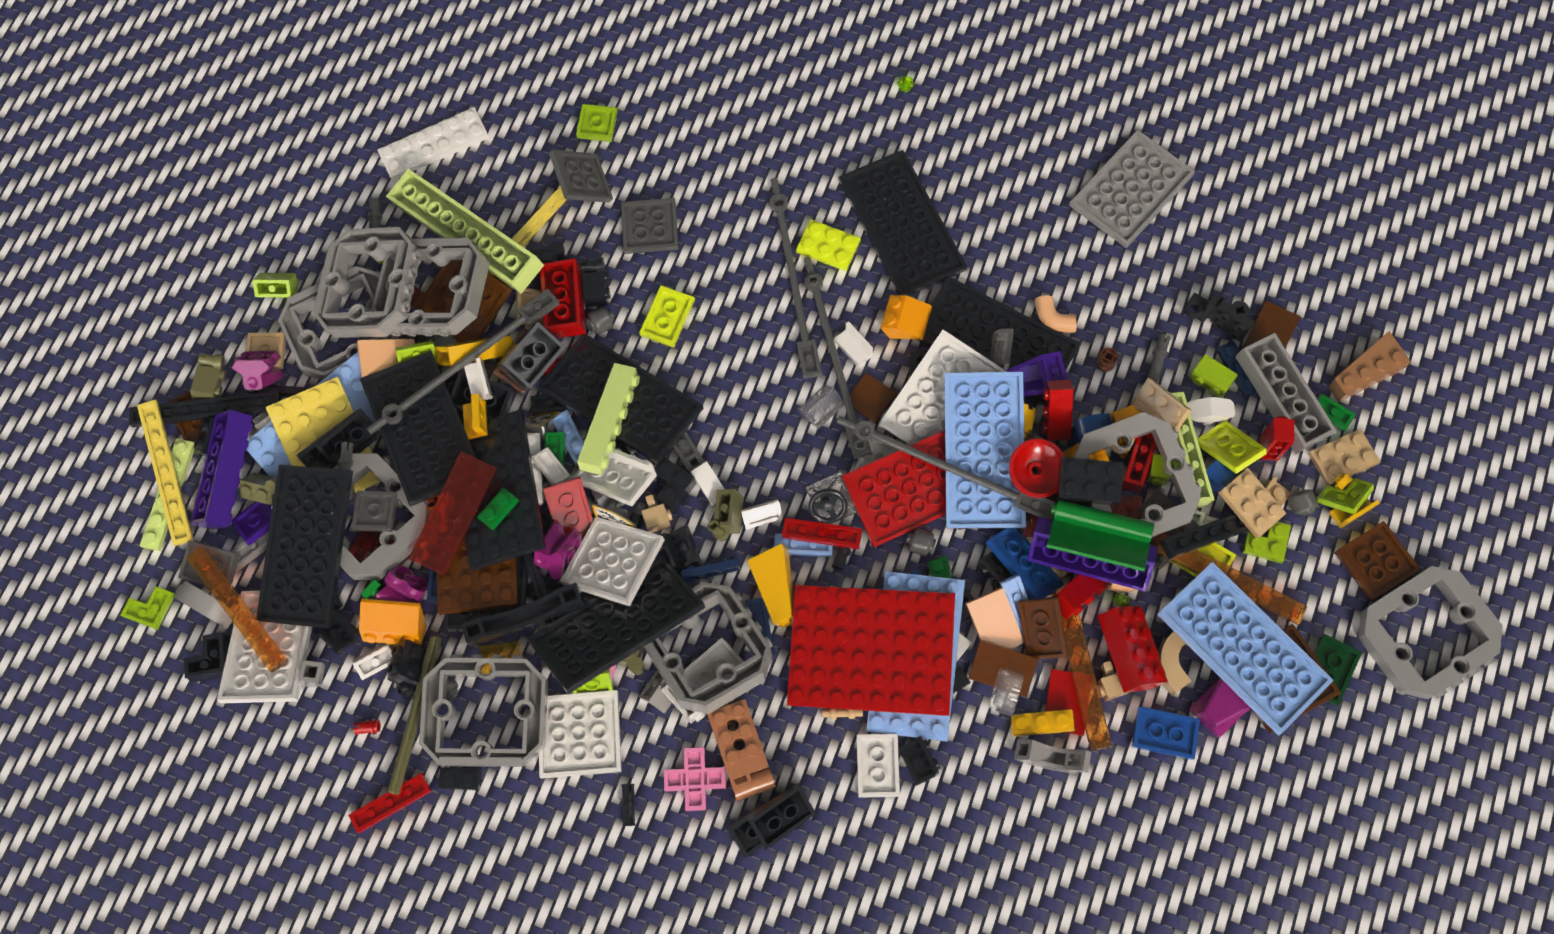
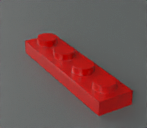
M785 518L782 538L860 549L863 531L862 528Z
M420 773L402 784L399 795L387 792L348 816L356 832L360 834L431 793L432 790L424 774Z

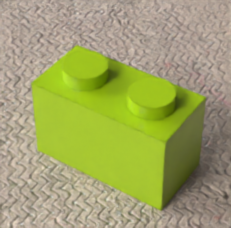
M259 273L252 280L255 297L288 298L298 291L296 273Z
M1205 354L1189 379L1197 386L1207 389L1211 395L1222 398L1238 374Z

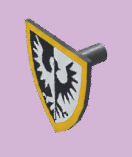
M561 412L546 413L526 418L527 433H540L543 442H545V432H548L546 424L561 414Z
M611 498L607 508L592 503L595 517L630 527L637 526L626 518L628 515L627 510L616 507L619 501Z

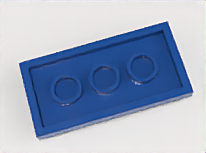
M1007 528L986 542L1012 576L1016 574L1020 576L1024 589L1031 599L1047 598L1065 585L1050 566L1027 561L1031 543L1019 528Z

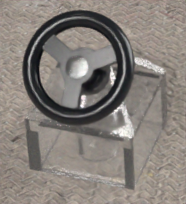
M842 472L806 487L810 497L808 503L809 512L819 523L832 524L857 513V508L842 477L845 474Z

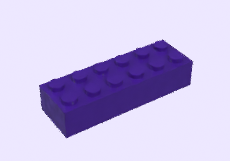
M234 410L215 414L190 522L191 525L214 530L228 527L231 523V510L236 502L235 492L241 479L239 474L245 463L243 456L249 445L247 440L248 434L253 427L251 415Z
M1038 517L1027 561L1136 590L1147 591L1158 547L1149 545L1145 571H1140L1048 548L1047 543L1053 520Z

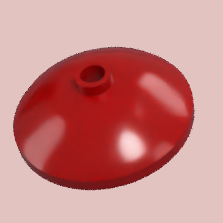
M1044 439L1025 441L1014 450L1010 457V478L1014 486L1026 496L1033 498L1049 497L1057 492L1059 461L1065 456L1060 448L1050 441ZM1032 467L1037 469L1036 474L1032 472Z

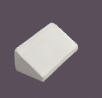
M384 643L353 660V665L362 680L388 667L392 659L391 645Z

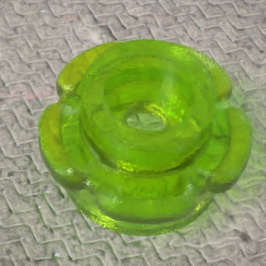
M908 76L900 77L897 82L900 90L908 92L914 87L913 79Z
M1116 593L1115 598L1112 597L1115 600L1114 604L1119 607L1131 606L1130 601L1132 598Z

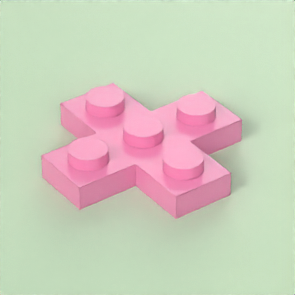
M704 747L684 748V769L664 770V791H685V811L706 810V790L726 789V768H705Z

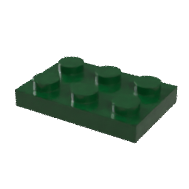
M1323 634L1314 655L1341 692L1340 695L1327 701V703L1337 707L1342 700L1362 652Z

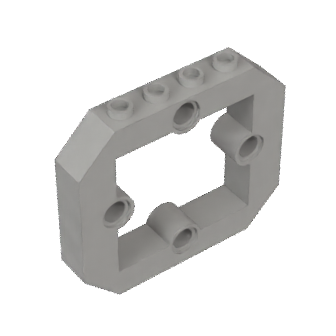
M400 227L348 229L328 247L313 310L314 316L324 330L335 338L387 337L392 333L398 323H403L407 319L406 313L410 311V302L414 293L415 279L421 259L419 248ZM395 251L397 254L393 271L388 276L390 286L384 311L370 312L362 304H354L348 312L338 313L341 297L350 288L346 275L351 254H369L376 261H383L389 252Z
M469 238L411 239L421 252L420 261H433L439 267L446 266L450 260H463L460 275L453 277L449 283L450 290L455 293L450 313H425L419 309L412 313H406L407 319L403 323H398L395 326L396 329L390 334L393 336L406 334L409 336L441 335L445 337L457 335L478 316L490 262L479 247ZM395 251L389 252L384 258L371 308L372 312L384 311L390 286L388 276L394 268L397 254Z
M358 266L348 269L346 279L350 283V288L342 297L366 286L371 299L367 301L365 307L372 312L371 308L380 273ZM318 283L288 297L278 322L300 370L305 376L323 380L355 355L358 349L357 343L349 345L346 351L325 361H319L316 352L321 348V341L312 330H305L300 316L314 310L320 285ZM389 334L387 337H373L369 340L402 339L403 334L400 336Z
M1142 412L1084 434L1073 458L1090 459V455L1112 448L1116 453L1122 454L1131 448L1133 439L1152 433L1164 461L1162 465L1163 470L1167 475H1170L1182 503L1167 510H1163L1162 507L1156 504L1150 505L1143 510L1141 520L1155 523L1152 537L1190 523L1200 501L1202 490L1199 483L1194 481L1192 476L1194 471L1192 466L1187 464L1185 460L1186 453L1183 446H1179L1176 429L1171 427L1170 423ZM1118 438H1123L1126 441L1125 447L1118 444ZM1171 460L1178 463V469H1173L1170 466ZM1088 503V506L1091 508L1112 512L1110 505ZM1149 511H1154L1157 514L1156 520L1149 518Z
M377 453L352 454L354 462L353 466H351L353 477L349 500L355 494L353 485L370 470L385 485L387 492H393L395 487L401 486L396 470L394 471L391 468L393 464L386 457L381 458ZM337 464L333 469H339V465ZM401 486L398 491H395L398 494L397 501H400L414 517L398 531L393 529V532H382L379 538L381 546L362 563L347 550L349 540L344 535L340 563L342 569L353 580H382L392 569L429 538L431 510L427 506L430 504L428 500L410 507ZM396 538L394 543L388 544L390 539Z
M1431 566L1361 611L1358 639L1398 693L1424 699L1435 696L1438 699L1447 693L1445 689L1449 686L1455 688L1464 681L1461 678L1467 675L1470 678L1479 672L1478 667L1481 665L1487 667L1496 661L1494 657L1500 653L1503 625L1461 572ZM1435 584L1452 606L1449 612L1451 621L1457 625L1466 624L1481 644L1463 656H1456L1446 661L1442 670L1424 681L1409 662L1413 656L1411 647L1405 643L1396 644L1378 620L1395 609L1399 612L1411 610L1419 602L1418 594ZM1402 597H1406L1409 604L1403 602ZM1460 609L1466 613V617L1460 613ZM1396 650L1402 654V659L1397 657ZM1454 663L1460 667V672L1455 669Z
M702 582L693 587L692 590L704 602L705 608L670 631L681 625L686 629L695 628L700 621L699 615L719 604L731 621L735 636L743 639L753 657L736 667L730 663L721 664L716 670L717 678L692 692L682 676L684 666L677 653H668L659 638L644 646V649L681 709L710 714L765 681L772 658L771 647L773 646L767 636L763 637L761 634L762 628L757 621L753 622L751 619L752 614L747 606L743 607L741 604L743 601L738 592L734 593L729 586ZM741 624H746L745 627H739ZM677 664L675 667L669 668L670 665ZM725 675H732L730 678H723Z
M452 654L451 658H444L423 678L419 744L440 766L525 767L546 744L548 681L527 659H524L523 655H512L511 658H504V655H491V658H483V655H471V658H463V655ZM485 665H491V672L484 675L482 668ZM447 677H480L487 681L495 677H525V698L518 701L514 706V714L523 721L522 749H494L490 743L482 740L475 742L471 749L443 748L445 721L452 719L456 712L454 704L446 700ZM446 704L448 712L445 715H440V707ZM528 705L530 713L522 716L520 713L521 708ZM481 746H486L487 754L484 757H479L478 749Z

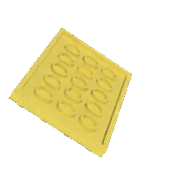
M338 377L266 407L291 466H305L296 455L354 413ZM370 446L361 453H372ZM370 470L353 487L355 488V493H357V491H362L381 481Z

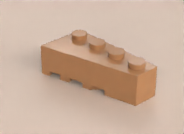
M1388 331L1339 374L1328 388L1339 403L1403 371L1411 361L1391 332Z

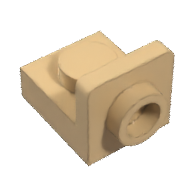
M1274 476L1272 480L1267 479L1263 486L1282 507L1292 493L1277 483L1278 477Z

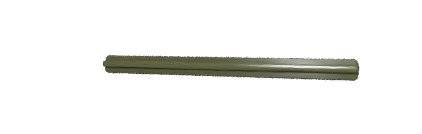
M431 636L419 683L416 687L388 792L391 794L399 795L401 792L421 718L423 678L435 667L442 638L438 636Z

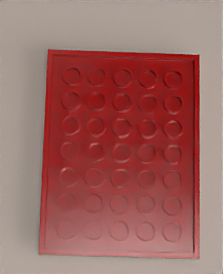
M795 585L787 706L950 716L956 594Z

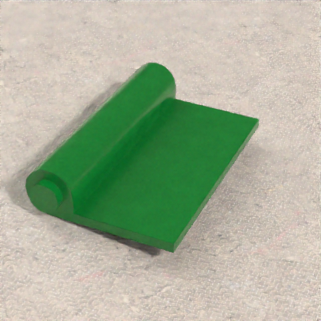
M1063 500L1053 503L1051 514L1055 516L1047 543L1048 548L1145 571L1155 523Z

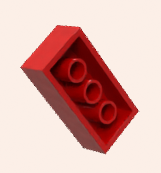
M576 258L543 263L544 266L540 270L541 291L543 292L548 289L560 303V305L543 316L544 328L556 339L586 334L582 272Z
M1141 606L1114 607L1098 616L1124 693L1151 690L1168 682Z

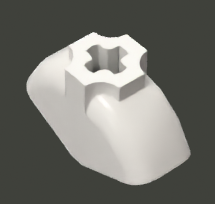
M1209 397L1192 400L1187 403L1188 407L1192 410L1190 413L1192 421L1201 422L1203 425H1212L1213 422L1227 420L1235 416L1234 403L1230 399Z

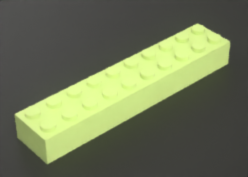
M407 169L386 195L396 207L440 238H469L479 247L490 262L488 271L520 294L523 293L544 266L534 254L410 169Z

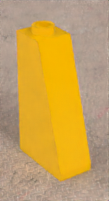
M505 336L477 358L480 357L481 360L502 357L514 340L511 336ZM490 338L435 346L437 364L453 366Z
M781 543L747 560L773 624L783 628L792 624L794 591L789 550L787 546Z

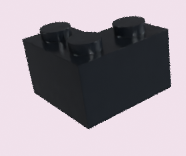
M664 457L654 468L657 474L655 479L665 485L656 498L660 505L664 504L666 509H670V512L675 514L695 487L696 480L693 475Z
M223 632L203 635V655L184 658L185 678L192 682L222 678L231 637Z

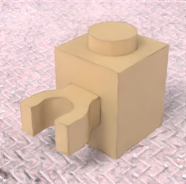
M653 495L646 496L648 509L641 512L648 532L653 533L671 527L669 521L673 519L670 509H665L664 504L656 506Z
M1111 661L1103 663L1100 667L1105 677L1101 678L1097 685L1100 697L1108 701L1128 694L1129 692H1123L1118 675L1114 673Z

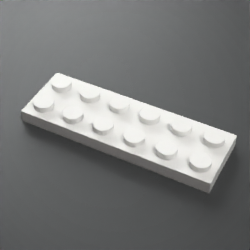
M475 107L384 146L377 151L393 181L402 177L407 169L414 172L484 141L489 136Z

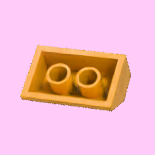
M361 599L359 631L364 642L393 645L407 639L421 646L427 626L420 603Z

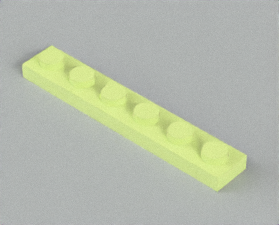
M176 439L171 453L180 488L182 489L195 449L194 442ZM158 490L140 547L161 552L169 527Z

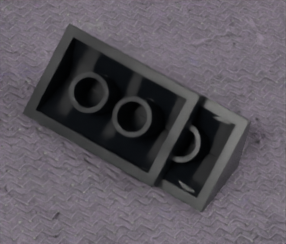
M443 366L441 374L450 367ZM459 370L444 382L455 408L463 411V405L471 403V392L465 371ZM488 380L493 396L492 399L485 400L487 420L508 414L511 408L514 389Z
M359 408L296 456L306 467L333 469L337 465L338 459H340L342 442H347V445H349V442L354 444L352 454L361 453L381 436V432L379 430L373 434L368 432L366 428L372 425L373 422Z
M798 783L727 827V833L746 858L761 846L767 850L816 813Z

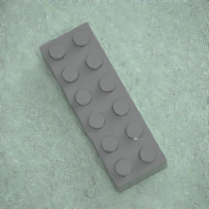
M1276 333L1243 348L1235 356L1272 417L1285 416L1288 419H1294V443L1291 447L1295 454L1321 442L1337 431Z

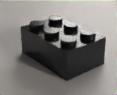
M536 322L524 332L496 366L524 391L530 390L566 347L539 322Z
M1062 457L1059 461L1056 500L1117 506L1121 502L1123 462Z

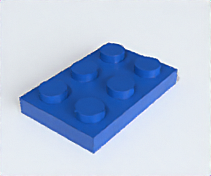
M1139 706L1137 708L1132 748L1194 760L1200 719Z

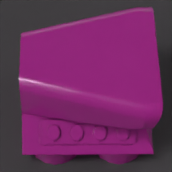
M276 350L247 351L241 353L240 357L234 358L235 363L232 369L242 375L243 385L246 390H260L280 381L284 377L283 372L274 367L278 360L282 358Z
M554 521L544 536L546 548L534 552V564L548 570L553 580L561 579L581 544L582 535L576 529L565 535L562 525Z
M398 565L387 574L384 579L387 586L374 598L385 601L421 603L427 595L428 581L423 577L416 576L409 568Z
M1221 678L1190 707L1192 714L1200 719V722L1217 737H1221L1244 713L1251 709Z

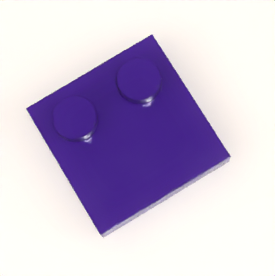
M255 501L232 519V524L248 546L252 545L269 531L272 509L269 504Z

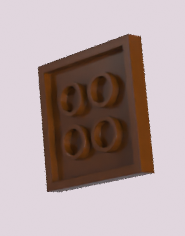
M1384 521L1334 552L1370 602L1421 570Z

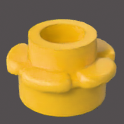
M1349 473L1339 474L1334 480L1337 483L1335 488L1338 487L1344 490L1353 478L1349 476Z

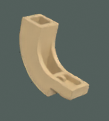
M1172 632L1167 637L1159 650V658L1168 680L1163 686L1171 696L1192 681L1179 663V652L1186 643L1175 632Z

